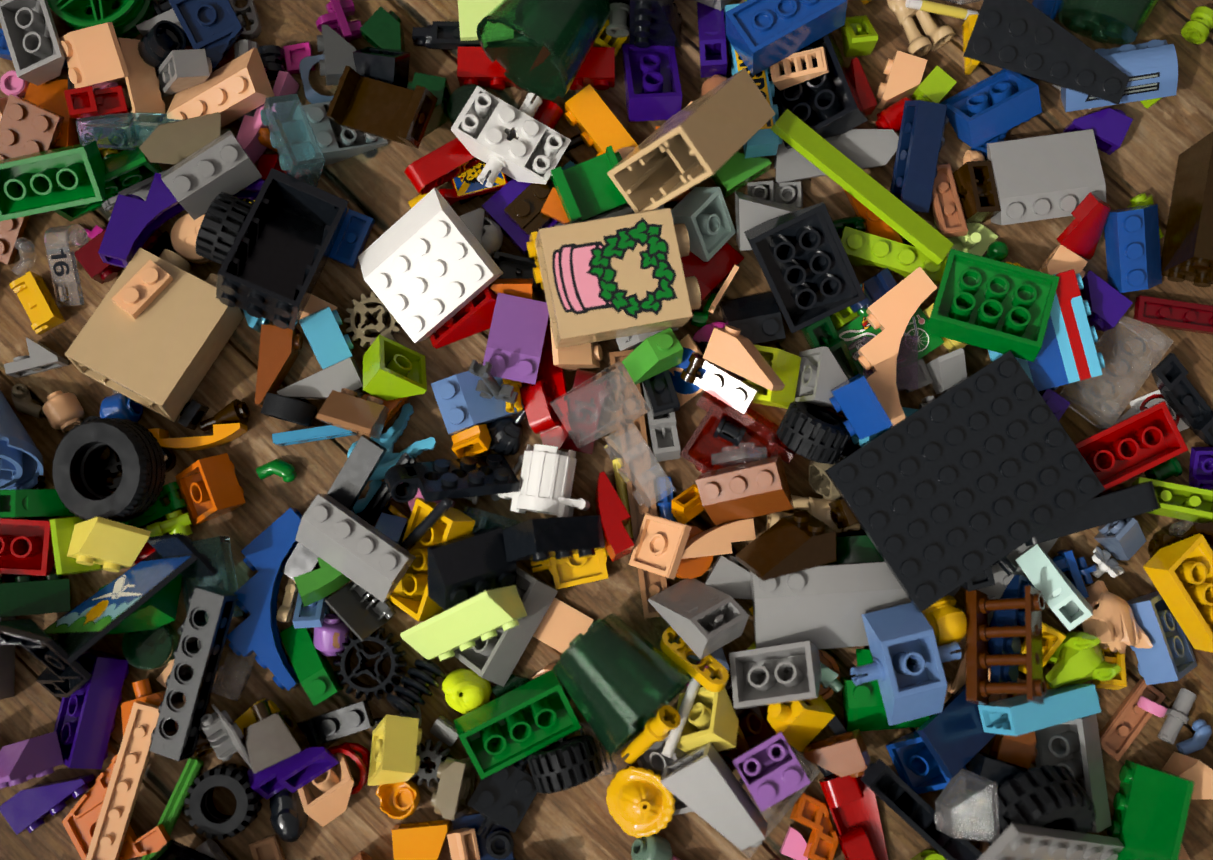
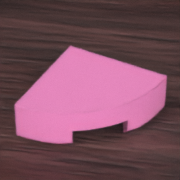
M792 826L788 828L780 853L795 860H808L807 857L803 856L807 843L799 831Z

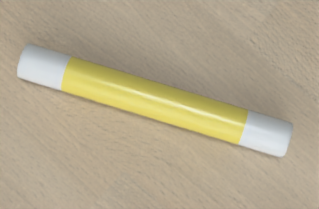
M906 0L905 2L906 8L964 20L969 15L978 14V11L927 0Z

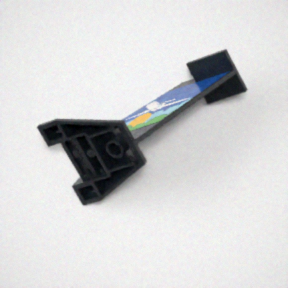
M176 533L150 537L147 542L156 551L44 630L31 619L0 621V645H22L46 666V669L36 681L55 697L71 696L92 677L76 660L79 656L177 575L181 574L184 578L215 576L218 573V570L212 565L211 559L205 554L200 553L193 546V542L188 536Z

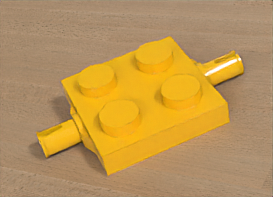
M606 548L596 550L595 556L579 558V554H573V557L557 560L556 557H550L548 560L531 561V566L542 564V566L532 568L533 573L549 569L553 576L556 590L609 578L606 568L607 556L609 555Z

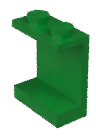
M612 146L606 147V153L565 170H562L561 166L550 170L551 179L570 224L583 222L628 203L607 175V172L622 160L620 153H614Z

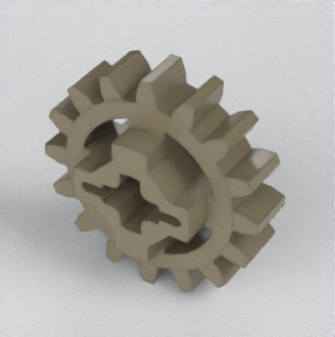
M374 291L371 292L370 298H367L362 293V301L352 300L355 307L353 309H346L351 316L345 318L344 322L351 325L346 329V332L354 334L352 340L355 343L361 340L360 346L364 349L368 344L371 346L377 338H370L371 334H381L392 341H396L393 334H401L402 332L397 327L399 323ZM369 305H378L376 308H367ZM360 313L361 323L357 326V318ZM391 316V323L389 328H387V319ZM371 317L377 319L378 323L376 325L371 323Z

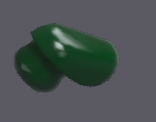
M861 216L833 220L837 233H840L845 226L863 232L867 229L866 220Z

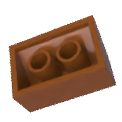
M780 455L704 472L696 479L702 506L715 525L794 509Z

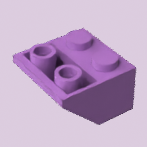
M56 731L1 748L0 789L27 782L35 777L38 778L54 773L53 767L64 764Z
M781 731L732 760L761 812L811 783Z

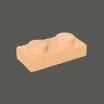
M149 260L112 298V301L136 319L173 281V278L161 267Z

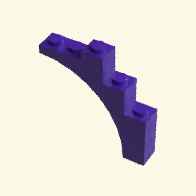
M155 172L146 201L136 195L129 194L124 196L118 194L98 251L103 263L126 268L139 248H142L152 233L167 220L185 210L162 181L161 174ZM259 178L233 196L239 199L256 200L265 181Z

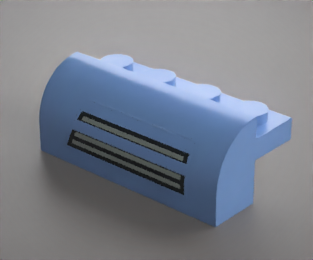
M1151 40L1147 43L1125 44L1116 48L1094 50L1130 77L1119 104L1176 95L1178 60L1174 44L1168 45L1166 40ZM1061 87V101L1065 112L1116 105Z

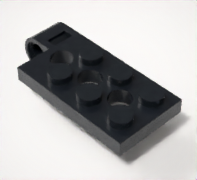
M489 454L481 457L465 456L461 459H437L431 462L395 465L389 468L384 476L392 498L400 503L412 500L416 496L418 488L425 502L442 500L445 497L456 499L519 492L520 485L518 478L505 457L498 454Z

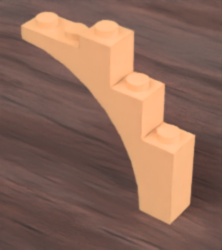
M921 267L917 268L867 308V321L875 330L880 328L882 332L857 352L860 355L857 358L860 364L867 371L871 369L874 372L866 380L893 425L891 427L906 418L900 404L896 384V360L902 336L909 320L918 307L938 288Z

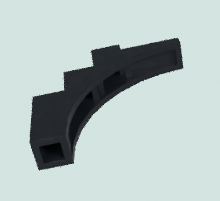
M880 758L866 768L864 776L860 780L946 860H978L981 857L982 853L928 805Z

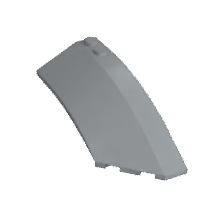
M885 561L822 565L765 581L750 571L756 649L803 641H811L818 649L869 646L861 614L911 602ZM962 586L950 592L949 595L954 597Z

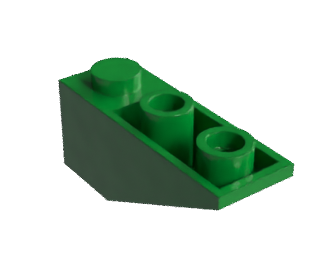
M56 489L0 490V517L75 516L62 503Z

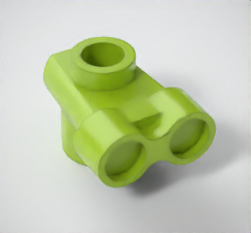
M181 509L166 514L167 520L147 526V530L151 531L150 537L162 536L166 533H181L186 536L193 534L190 524L193 523L189 512L182 514Z

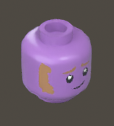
M326 614L322 627H314V647L324 656H337L336 652L345 650L342 643L349 644L348 635L350 628L337 614Z

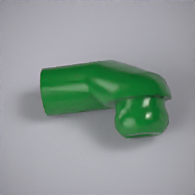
M275 459L256 468V472L261 480L274 474L283 477L284 482H292L297 477V473L294 471L295 467L281 459Z

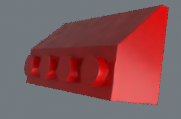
M1161 401L1075 443V446L1106 490L1188 451L1165 401Z
M0 518V574L49 576L55 564L50 520Z

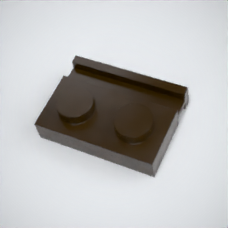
M548 180L546 185L531 183L504 209V212L529 237L531 232H538L539 229L544 228L552 220V218L541 213L552 188H555L550 180Z

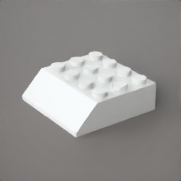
M433 188L358 256L364 280L414 343L426 340L503 274L437 188Z

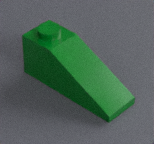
M294 625L279 633L299 682L313 706L322 703L344 689L343 686L338 684L340 680L334 675L335 671L326 656L320 654V651L314 647V636L309 628L295 629Z

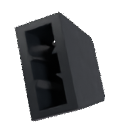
M366 47L353 52L356 72L358 74L407 88L410 52Z

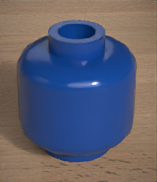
M118 393L103 399L99 414L100 418L127 419L138 423L143 413V406Z

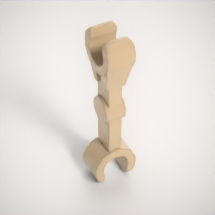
M290 577L285 587L283 603L279 607L276 620L280 622H290L293 613L292 604L298 588L296 582Z

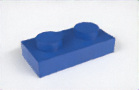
M349 209L329 254V258L355 269L359 260L358 256L363 251L375 220Z

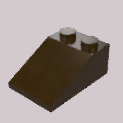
M797 511L791 516L781 518L738 552L736 560L763 581L836 562V530L807 511Z

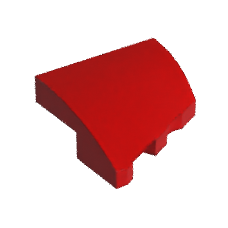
M1090 192L1071 213L1075 219L1057 238L1058 242L1074 253L1090 260L1095 253L1111 210L1110 205Z

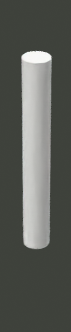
M692 677L678 710L681 718L680 725L670 731L662 751V755L672 758L701 685Z

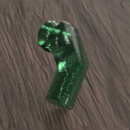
M511 674L504 687L496 684L491 690L498 698L530 680L524 676Z

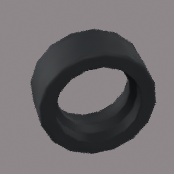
M266 393L261 413L284 421L311 427L317 407L286 396Z

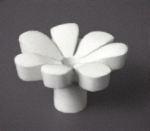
M1099 547L1093 550L1092 560L1097 563V570L1092 572L1095 577L1099 578L1107 572L1111 577L1115 578L1125 572L1121 566H1118L1119 563L1114 558L1110 559V552L1104 549L1101 550Z

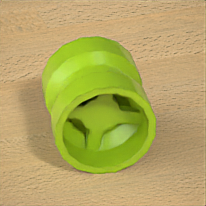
M1199 6L1191 14V21L1185 23L1181 29L1182 36L1194 44H1203L1210 34L1209 30L1213 29V9Z

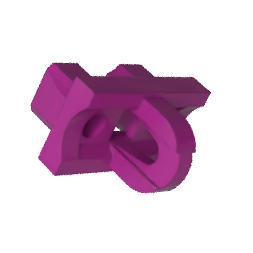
M330 0L326 5L328 13L321 15L316 21L318 30L321 32L322 25H328L348 43H350V40L362 37L360 21L347 22L346 16L354 15L353 1Z

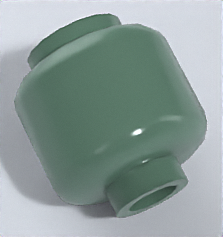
M653 834L648 837L635 839L631 847L632 860H672V849L666 838Z

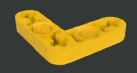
M671 626L667 628L660 641L661 650L705 689L711 692L722 691L728 681V670L710 654L702 658L699 664L690 663L687 660V656L697 655L681 637L678 644L676 642L669 643V641H675L678 638V634ZM717 675L720 679L715 678V679L713 680V679L710 678V676H711V677H715V676Z

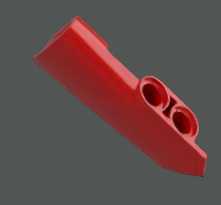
M548 319L536 383L534 385L522 382L523 386L520 388V394L529 425L533 432L540 434L543 445L558 447V450H561L573 429L563 369L553 365L550 319Z
M836 774L821 778L819 782L839 832V844L845 860H889L876 795L860 780L864 774L852 778L850 775L840 777Z

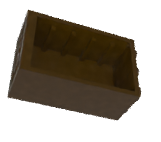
M1213 132L1195 143L1178 157L1161 255L1162 276H1167L1168 280L1174 282L1191 281L1194 282L1193 285L1198 287H1210L1213 284Z

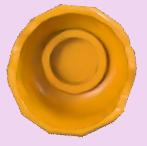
M411 779L406 782L379 785L376 790V796L380 799V810L392 819L402 820L411 816L416 811L420 801L419 789Z

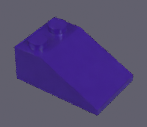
M622 44L628 121L668 120L679 112L682 106V90L674 46L650 45L647 48H639L633 44Z

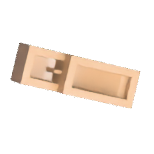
M754 519L721 524L697 534L687 541L681 559L732 554L731 542L756 539Z

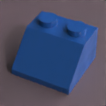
M857 374L830 390L833 397L829 398L836 412L842 411L847 418L843 424L851 437L856 434L861 440L893 425L863 375Z
M916 730L885 745L900 778L917 794L954 787L968 774L966 766H964L953 778H947Z

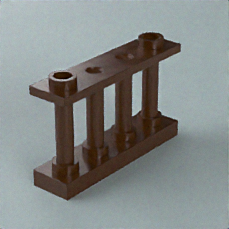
M1025 586V597L989 599L987 594L979 590L969 592L966 590V701L977 705H988V697L991 694H1027L1028 701L1044 704L1043 696L1047 693V686L1043 679L1041 611L1044 610L1045 601L1041 591L1032 586ZM1025 609L1026 625L989 627L988 613L992 610ZM1026 637V653L989 654L988 641L990 638ZM1026 665L1027 682L990 683L988 680V669L991 666Z

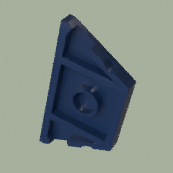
M168 0L193 49H205L206 57H209L211 60L213 72L244 31L230 1Z

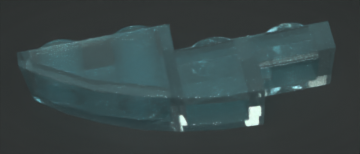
M119 113L81 118L75 122L80 144L96 141L98 148L135 150L158 125L179 120L167 119V114Z

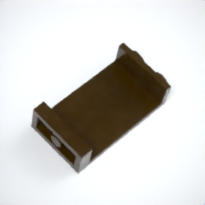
M345 66L326 115L340 126L418 149L438 98L425 87L416 85L415 90L403 88L361 76L351 67Z

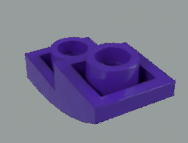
M1213 447L1191 448L1189 466L1190 487L1213 491Z

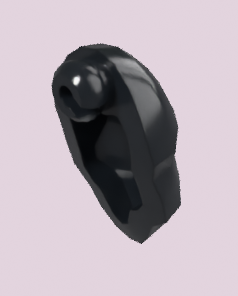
M284 788L269 799L270 821L280 839L285 842H295L306 828L308 815L304 812L298 790L292 793Z

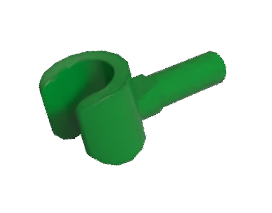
M715 293L710 295L703 308V312L694 311L692 325L705 326L709 315L708 310L716 297Z

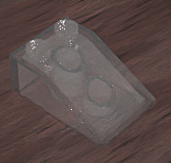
M617 361L550 402L577 449L628 425L651 411L625 366L620 361Z

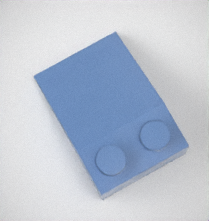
M470 371L455 374L431 383L434 396L450 436L476 425H487L519 412H517L515 407V413L506 412L505 401L495 399L494 396L491 399L480 397L481 392L475 389L478 381L482 379L473 375ZM494 377L501 387L503 378Z

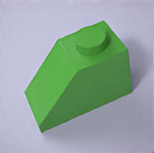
M736 152L711 175V178L717 187H720L723 196L726 198L747 185L748 182H752L768 172L772 163L767 158H745L744 153Z
M670 327L646 338L622 361V365L633 384L636 385L681 364L683 347Z

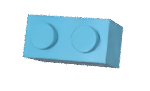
M325 307L299 319V323L322 369L352 357L350 350L354 349V346L348 334L343 336L339 328L343 323L337 310L331 311L330 307Z

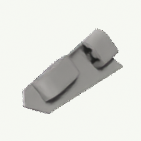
M851 129L844 134L829 137L825 140L861 169L885 166L897 151L899 136L893 129ZM784 141L778 145L777 154L774 155L775 182L777 184L826 176L825 173L794 148L787 149Z

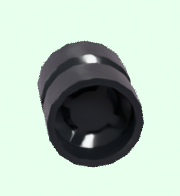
M162 20L157 22L149 33L140 40L138 51L144 62L149 66L159 68L172 50H183L185 48L186 37L178 25L171 21Z

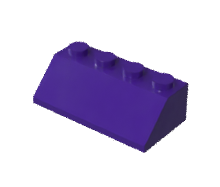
M89 648L76 660L92 677L71 696L62 697L54 732L56 731L64 765L69 768L102 769L103 761L108 756L110 733L115 728L117 706L120 705L122 700L121 690L123 682L129 672V660L117 654Z

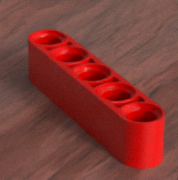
M455 138L411 163L404 173L419 195H424L482 161L472 156L460 140Z

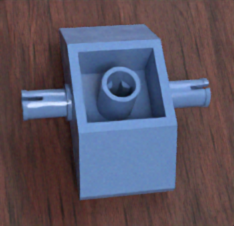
M912 602L861 614L873 663L852 667L850 674L860 675L852 677L853 683L857 686L862 683L878 680L890 726L941 713L947 690L942 663L961 659L962 652H951L961 649L959 644L954 641L937 647L933 628L922 612L917 611Z

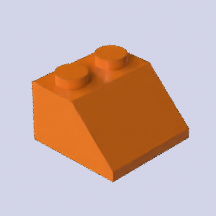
M228 453L199 459L175 476L183 499L186 502L193 526L231 512L246 503L244 491L239 486L235 475V467L230 461Z

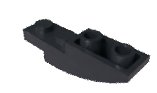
M368 700L346 705L297 722L311 747H317L323 743L375 726Z

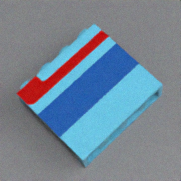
M1074 269L1054 274V276L1060 278L1042 347L1034 362L1015 357L1038 391L1103 375L1101 368H1105L1104 358L1101 352H1096L1094 342L1098 341L1097 332L1094 326H1089L1087 316L1091 315L1087 299L1082 300L1080 290L1084 289L1082 277L1079 273L1075 274ZM988 350L991 362L1003 355L1002 353Z

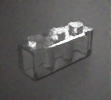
M633 421L605 438L607 445L603 446L611 460L616 458L621 468L618 469V472L624 482L628 483L630 481L634 486L635 491L632 494L639 506L645 504L648 509L676 491Z

